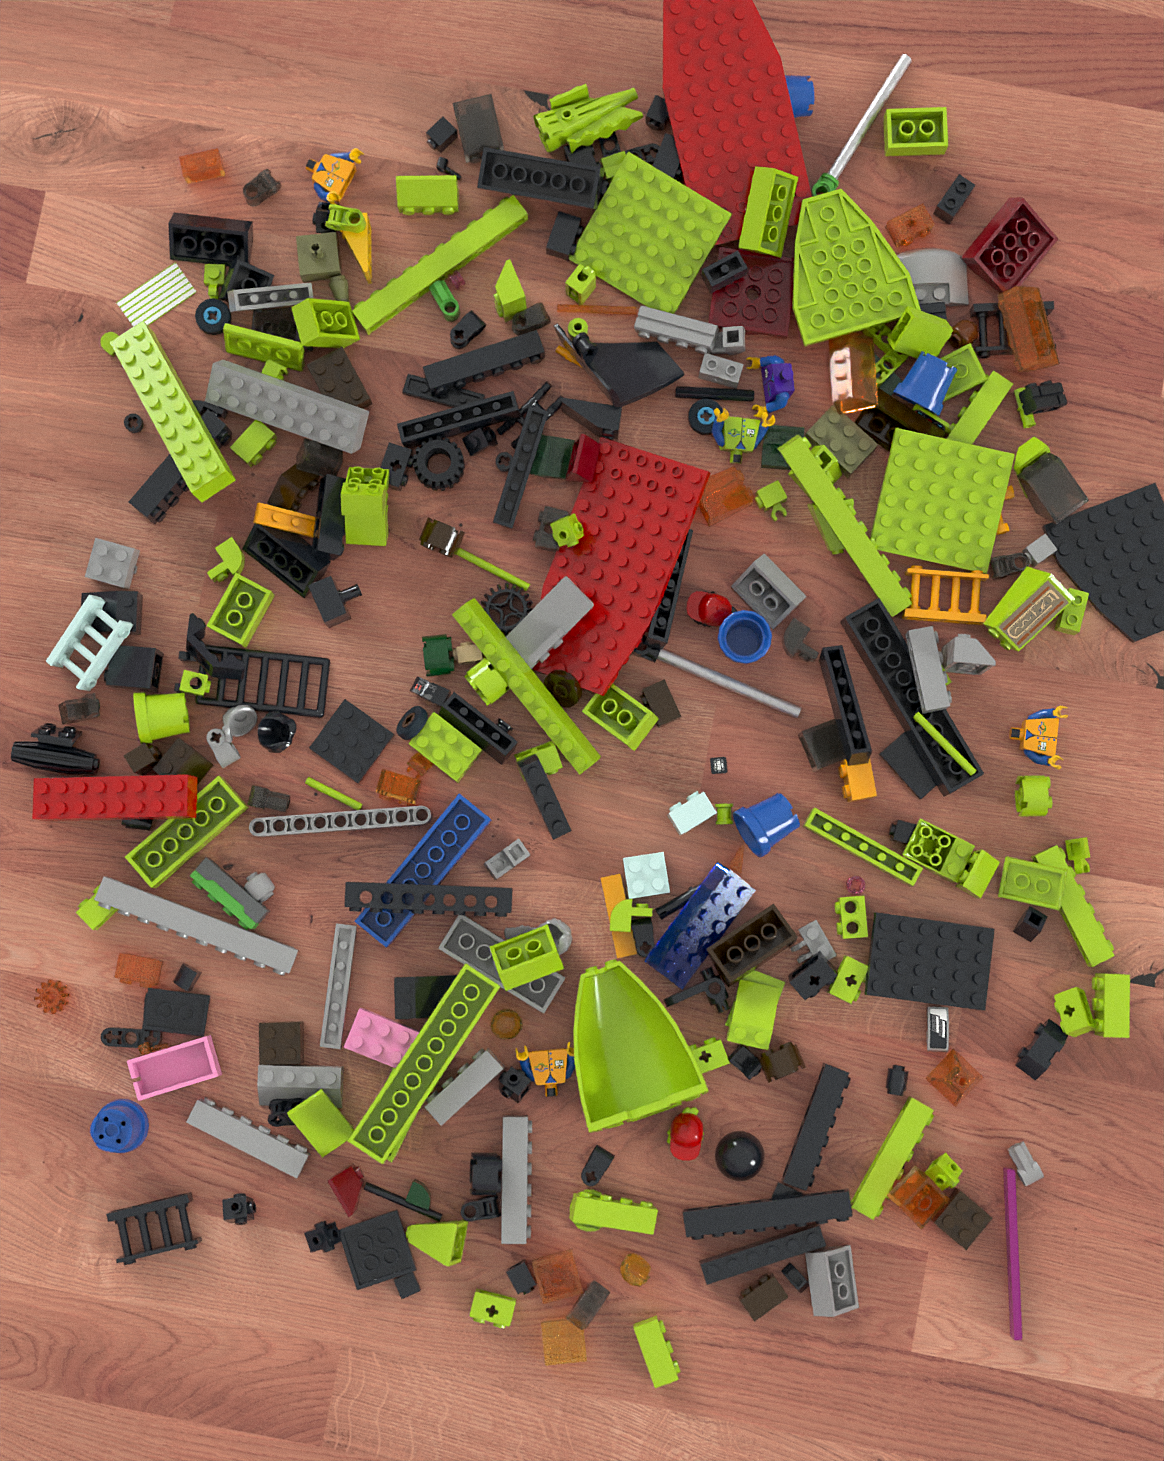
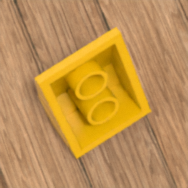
M362 213L366 221V227L362 232L355 233L340 230V233H342V238L346 239L347 245L367 283L372 284L371 223L368 214ZM354 218L351 223H358L360 218Z

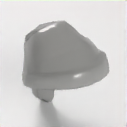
M238 705L230 708L223 715L222 721L224 726L222 730L225 734V741L227 743L232 742L233 736H243L254 728L257 722V714L252 707Z

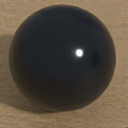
M731 1132L725 1135L716 1147V1165L720 1172L731 1180H749L756 1176L763 1166V1147L760 1141L748 1132Z

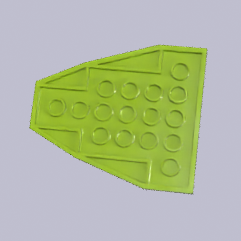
M842 189L802 200L794 244L793 311L804 347L898 320L907 306L921 311L910 273L873 221Z

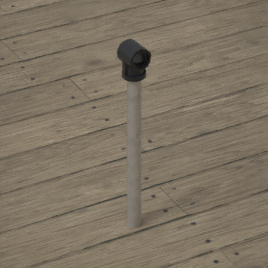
M646 645V650L639 651L635 647L632 652L636 657H642L654 663L656 659L792 717L797 718L802 707L665 649Z

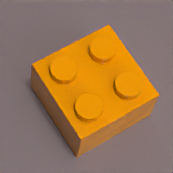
M870 758L868 763L851 766L847 765L846 759L840 762L841 765L838 766L839 777L844 780L842 794L843 798H847V802L865 800L877 796Z

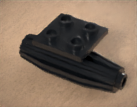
M44 723V725H41L31 733V737L38 738V741H15L11 751L12 762L38 770L63 774H94L95 770L98 771L100 766V759L97 758V754L73 747L75 741L82 736V731H77L75 727L71 726L58 728L56 724Z

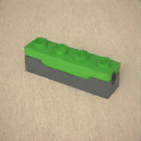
M208 857L190 875L194 879L192 883L200 890L204 888L209 892L207 896L215 903L219 901L224 906L222 909L231 917L235 915L240 919L238 923L246 930L248 928L254 930L270 912L267 907L250 896L244 887Z

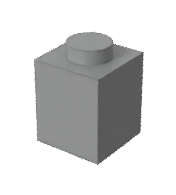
M1044 534L1022 550L1024 553L1023 558L1029 565L1032 564L1035 567L1056 552L1057 548L1048 536Z

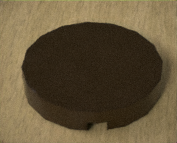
M554 670L544 680V686L562 707L570 708L577 704L582 697L580 684L575 677L566 671Z

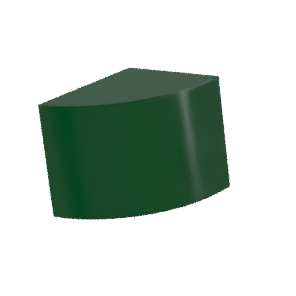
M414 1179L405 1201L429 1210L431 1194L424 1183Z

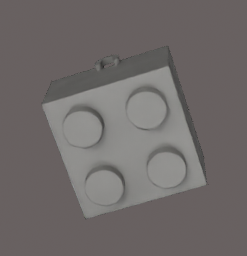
M95 538L85 577L130 589L133 574H136L138 569L136 563L140 550Z

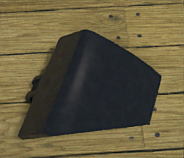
M558 323L554 325L560 342L616 408L641 400L667 387L685 375L684 371L657 341L591 343L589 336L585 332L577 334L570 341Z

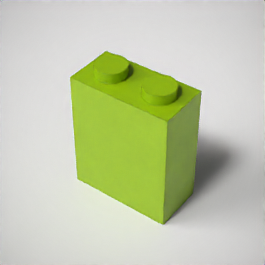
M907 306L887 341L893 350L915 358L919 357L921 351L926 355L929 353L937 357L946 341L950 338L953 329L947 320Z

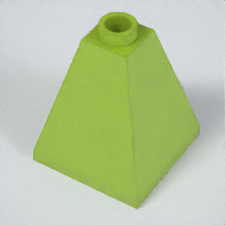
M853 498L843 499L846 505L851 504L852 507L854 506ZM814 503L808 504V509L827 549L832 551V554L844 553L845 548Z
M456 1220L413 1224L408 1226L406 1238H409L408 1242L443 1265L452 1266L461 1262L469 1221Z

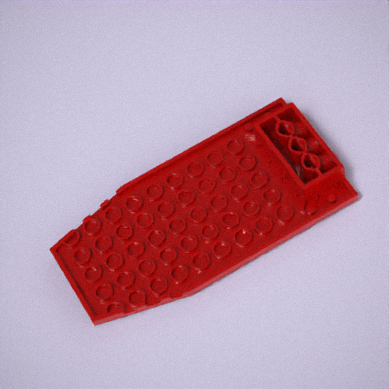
M663 0L662 90L684 184L732 213L715 245L740 240L755 166L775 168L798 177L788 227L797 225L802 200L812 197L782 60L753 0Z
M601 437L599 440L601 446L592 483L583 482L571 514L575 513L578 522L582 524L584 536L578 539L579 543L574 546L567 547V544L561 547L558 546L541 594L542 600L567 576L593 602L594 606L562 638L564 642L558 648H552L548 652L550 656L542 663L539 661L532 670L545 675L554 670L566 671L576 678L581 688L605 696L619 675L618 672L623 665H626L630 659L629 656L635 647L639 646L641 638L649 630L652 618L658 606H660L711 473Z

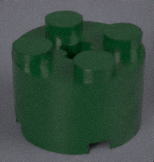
M447 634L422 636V642H426L423 647L425 670H430L426 672V676L449 675L451 671H455L454 656L450 657L449 651H452L453 648L451 636L447 637Z

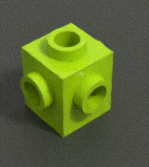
M575 513L550 524L553 530V538L558 542L559 547L566 544L567 547L574 546L579 543L578 539L584 536L583 526L578 522Z
M944 1153L932 1161L925 1174L943 1191L948 1187L953 1188L960 1181L958 1177L963 1171L947 1153Z

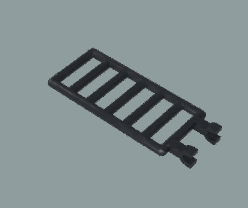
M205 645L210 653L221 654L220 661L231 654L241 656V661L245 665L244 679L238 680L236 701L224 699L226 679L218 678L216 698L196 695V704L225 708L248 705L255 711L261 712L278 711L281 714L322 718L324 716L330 659ZM179 651L178 659L181 661L197 662L188 652ZM249 657L261 659L256 703L244 702ZM269 660L282 661L276 705L264 704ZM290 662L302 663L296 707L284 706ZM199 664L198 673L206 675V670ZM310 664L322 666L317 710L305 708ZM198 679L197 686H190L193 689H199L202 686V682ZM175 683L174 691L177 693H182L179 691L181 683Z

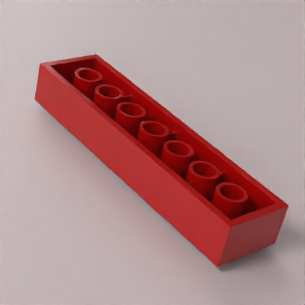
M191 775L34 778L32 819L34 820L196 818L197 777Z

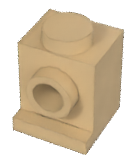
M472 642L461 643L460 647L453 649L454 661L458 660L459 665L475 664L483 659L482 652Z

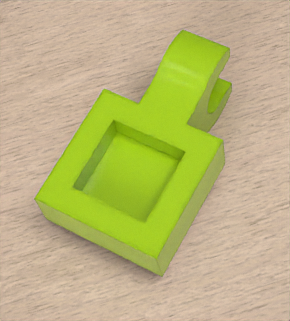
M205 264L204 285L209 286L208 296H210V299L219 298V286H223L226 277L225 265Z
M1087 837L1065 840L1068 861L1074 860L1075 873L1090 872L1089 864L1085 860V858H1090Z

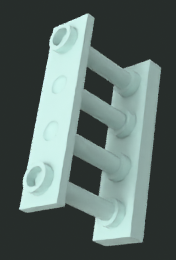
M93 595L87 597L46 660L51 666L61 668L65 666L80 679L76 688L90 691L97 684V680L123 640L128 637L133 627L131 622L121 620L116 622L102 610L106 601L101 597ZM96 616L113 629L108 639L91 626ZM85 633L102 646L96 656L80 643ZM75 649L91 662L86 672L70 660V656Z

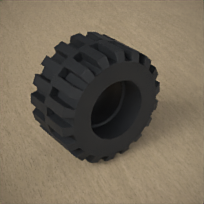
M437 436V439L434 440L432 437L428 438L429 441H423L421 447H417L416 455L414 454L413 456L415 473L419 481L427 488L431 487L435 491L437 489L445 491L447 487L451 489L454 487V483L458 484L460 482L459 478L463 477L465 464L462 452L454 441L450 442V439L446 437L442 439L441 436ZM437 454L448 456L451 460L449 469L440 474L429 471L427 464L432 456Z

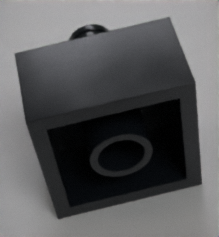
M331 576L308 585L322 619L328 628L350 620L351 617L345 604L349 600L362 596L358 584L341 591Z

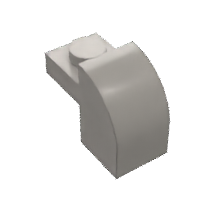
M723 327V332L718 333L713 352L707 351V354L736 355L745 351L744 327Z

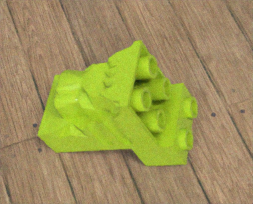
M349 467L346 482L343 483L341 491V513L345 515L346 544L386 546L388 539L387 490L389 485V469Z

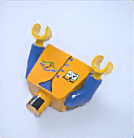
M354 148L351 152L332 153L331 155L324 154L320 162L309 159L306 170L314 173L311 178L314 190L322 201L330 204H335V201L340 203L357 171L353 162L361 164V160L358 157L364 155L363 152Z
M1058 706L1056 709H1042L1029 715L1027 720L1022 721L1021 728H1010L1009 739L1020 740L1019 749L1024 751V755L1035 764L1051 765L1055 769H1061V766L1055 765L1057 760L1063 761V758L1056 755L1059 718L1068 717V715H1061L1060 712L1064 708L1067 709V707Z
M568 1042L567 1048L528 1052L527 1046H524L525 1051L520 1053L516 1048V1057L527 1077L532 1082H535L536 1085H545L546 1097L558 1096L557 1084L565 1083V1079H569L575 1070L574 1048L570 1047V1042Z

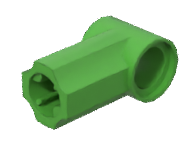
M438 280L429 287V290L442 311L445 320L450 322L456 321L460 316L459 304L454 299L445 281ZM448 307L456 308L452 313L446 312Z

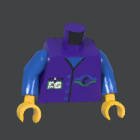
M776 355L761 357L760 359L758 357L746 358V360H752V366L746 367L747 369H758L760 365L762 367L761 373L766 406L754 405L752 410H758V413L753 416L762 418V414L765 412L771 413L784 408L795 390L791 363H785L782 358Z

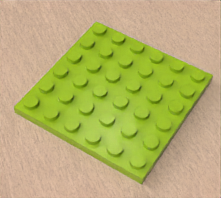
M628 152L581 235L574 256L570 255L569 259L578 265L589 266L594 270L596 276L645 306L675 314L731 218L732 213L631 152Z
M895 428L871 532V537L874 538L879 546L876 550L972 571L980 570L987 574L1015 454Z

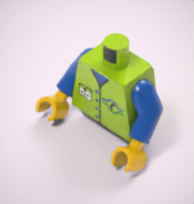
M716 408L714 409V414L717 418L714 419L712 435L721 451L730 452V463L742 464V453H750L757 448L768 431L769 426L774 425L775 417L772 415L769 420H766L768 414L765 412L762 414L763 422L760 423V420L731 417L725 408H723V412L720 414V410Z

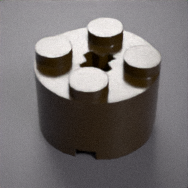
M428 517L419 538L421 541L420 545L430 550H434L435 547L439 548V553L452 558L453 554L457 555L465 532L461 530L459 532L455 527L435 519L433 521Z
M792 1041L781 1045L779 1047L780 1050L777 1052H773V1049L761 1053L759 1062L768 1083L772 1082L771 1077L777 1080L799 1070L798 1066H801V1069L806 1068L797 1044L793 1045Z

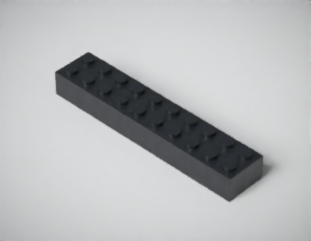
M880 598L844 617L840 621L842 627L943 797L982 776L984 772L947 710L922 714L908 645ZM917 712L977 770L972 776L913 718Z

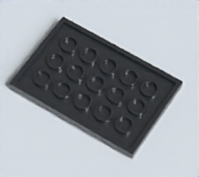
M874 912L864 995L985 1011L995 929Z

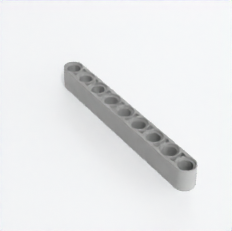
M425 806L264 817L253 819L249 824V830L251 834L257 837L418 826L428 824L432 820V812ZM420 810H426L428 813V817L424 821H419L417 818ZM404 811L408 817L405 822L401 823L397 820V815L399 812ZM380 813L387 815V821L384 824L377 822V816ZM363 814L366 816L367 821L364 825L359 826L356 819L359 815ZM339 816L346 818V824L343 827H338L336 824ZM322 817L325 819L326 825L318 829L316 821ZM299 819L305 821V827L302 830H297L295 826ZM278 821L285 823V828L281 832H278L275 828V824ZM259 822L264 824V830L261 833L255 831V826Z

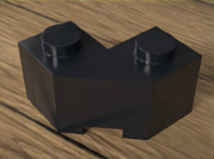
M1048 1019L1044 1024L1039 1023L1033 1032L1035 1036L1032 1043L1026 1048L1023 1046L1017 1053L1018 1060L1015 1066L1035 1081L1051 1065L1050 1060L1056 1052L1061 1051L1068 1037L1062 1028L1051 1019Z

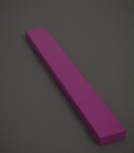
M1003 1168L1010 1337L1013 1340H1022L1016 1176L1014 1169Z

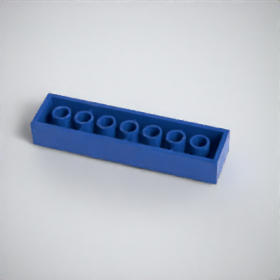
M459 793L386 883L440 885L492 820ZM384 892L381 899L385 904H390L393 901V896L390 892ZM405 893L402 896V901L410 905L413 903L414 897L411 893ZM425 894L423 902L425 903L432 894ZM365 908L354 922L388 948L415 914H412L411 909H403V913H391V909L383 908L382 912H370V908Z

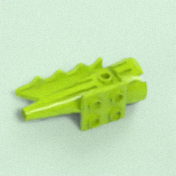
M584 84L549 99L551 110L533 115V120L536 128L539 130L541 142L548 153L568 143L572 154L579 146H590L596 139L600 137L608 138L616 130H627L632 123L642 119L643 114L640 111L625 108L626 105L638 99L634 87L594 99L589 97L588 87Z

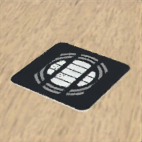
M726 757L710 759L712 774L728 772Z

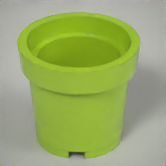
M146 692L133 694L136 723L141 744H150L156 739L190 733L184 692L146 695Z

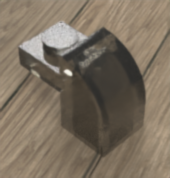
M795 618L792 619L783 634V649L790 658L797 652L799 653L798 657L805 662H814L819 653L803 643L811 628Z
M95 693L87 694L80 699L66 700L58 705L62 725L82 722L100 716V702L96 698Z

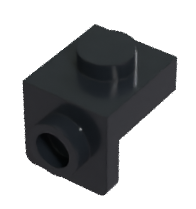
M479 427L462 438L470 456H475L488 447L498 445L496 434L490 427Z
M740 1044L728 1057V1060L744 1073L748 1080L757 1076L761 1071L762 1066L759 1058L743 1044Z

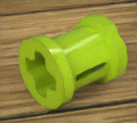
M715 804V808H717L716 825L733 824L731 817L733 804Z

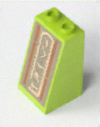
M1026 567L983 624L989 629L987 632L992 637L998 638L1001 641L999 644L1008 651L1012 649L1019 652L1075 598L1051 573Z

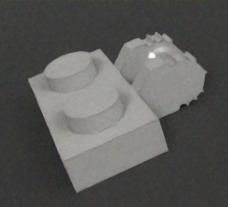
M817 920L798 929L803 941L790 948L792 952L798 951L805 945L809 948L810 951L798 957V963L814 956L819 951L828 960L837 956Z

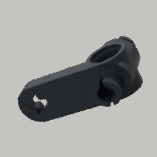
M709 967L707 968L708 975L705 969L700 971L704 979L703 982L663 1000L666 1007H669L704 991L710 1005L715 1004L719 1014L724 1012L722 1005L725 1010L730 1009L726 1000L729 998V995L720 975L715 976L713 968ZM713 982H717L720 986V990L716 994L709 992V985Z

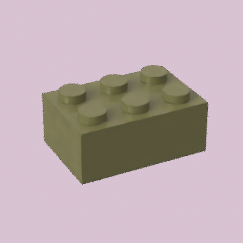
M834 404L805 434V437L813 447L825 445L837 458L841 472L847 478L861 466L878 446L872 438Z

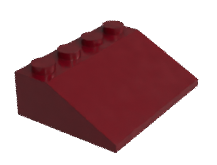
M1010 197L963 254L961 259L975 274L1005 298L1010 299L1056 243L1058 238L1023 197Z

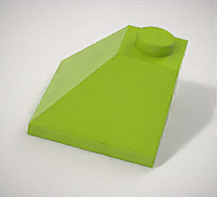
M1035 436L1018 448L1014 471L1025 497L1028 498L1056 478L1059 473L1049 447Z

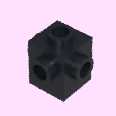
M319 202L316 213H313V225H316V233L337 232V230L325 226L330 214V203Z
M512 1066L508 1071H503L498 1079L500 1093L505 1098H511L518 1104L531 1089V1080L521 1069L516 1070Z
M245 1193L234 1194L233 1198L222 1199L224 1221L231 1224L235 1223V1225H245L247 1221L255 1220L256 1203L252 1198L246 1196Z
M326 1220L314 1224L315 1228L304 1233L311 1253L322 1250L323 1253L335 1249V1244L342 1241L336 1223L331 1222L327 1224Z

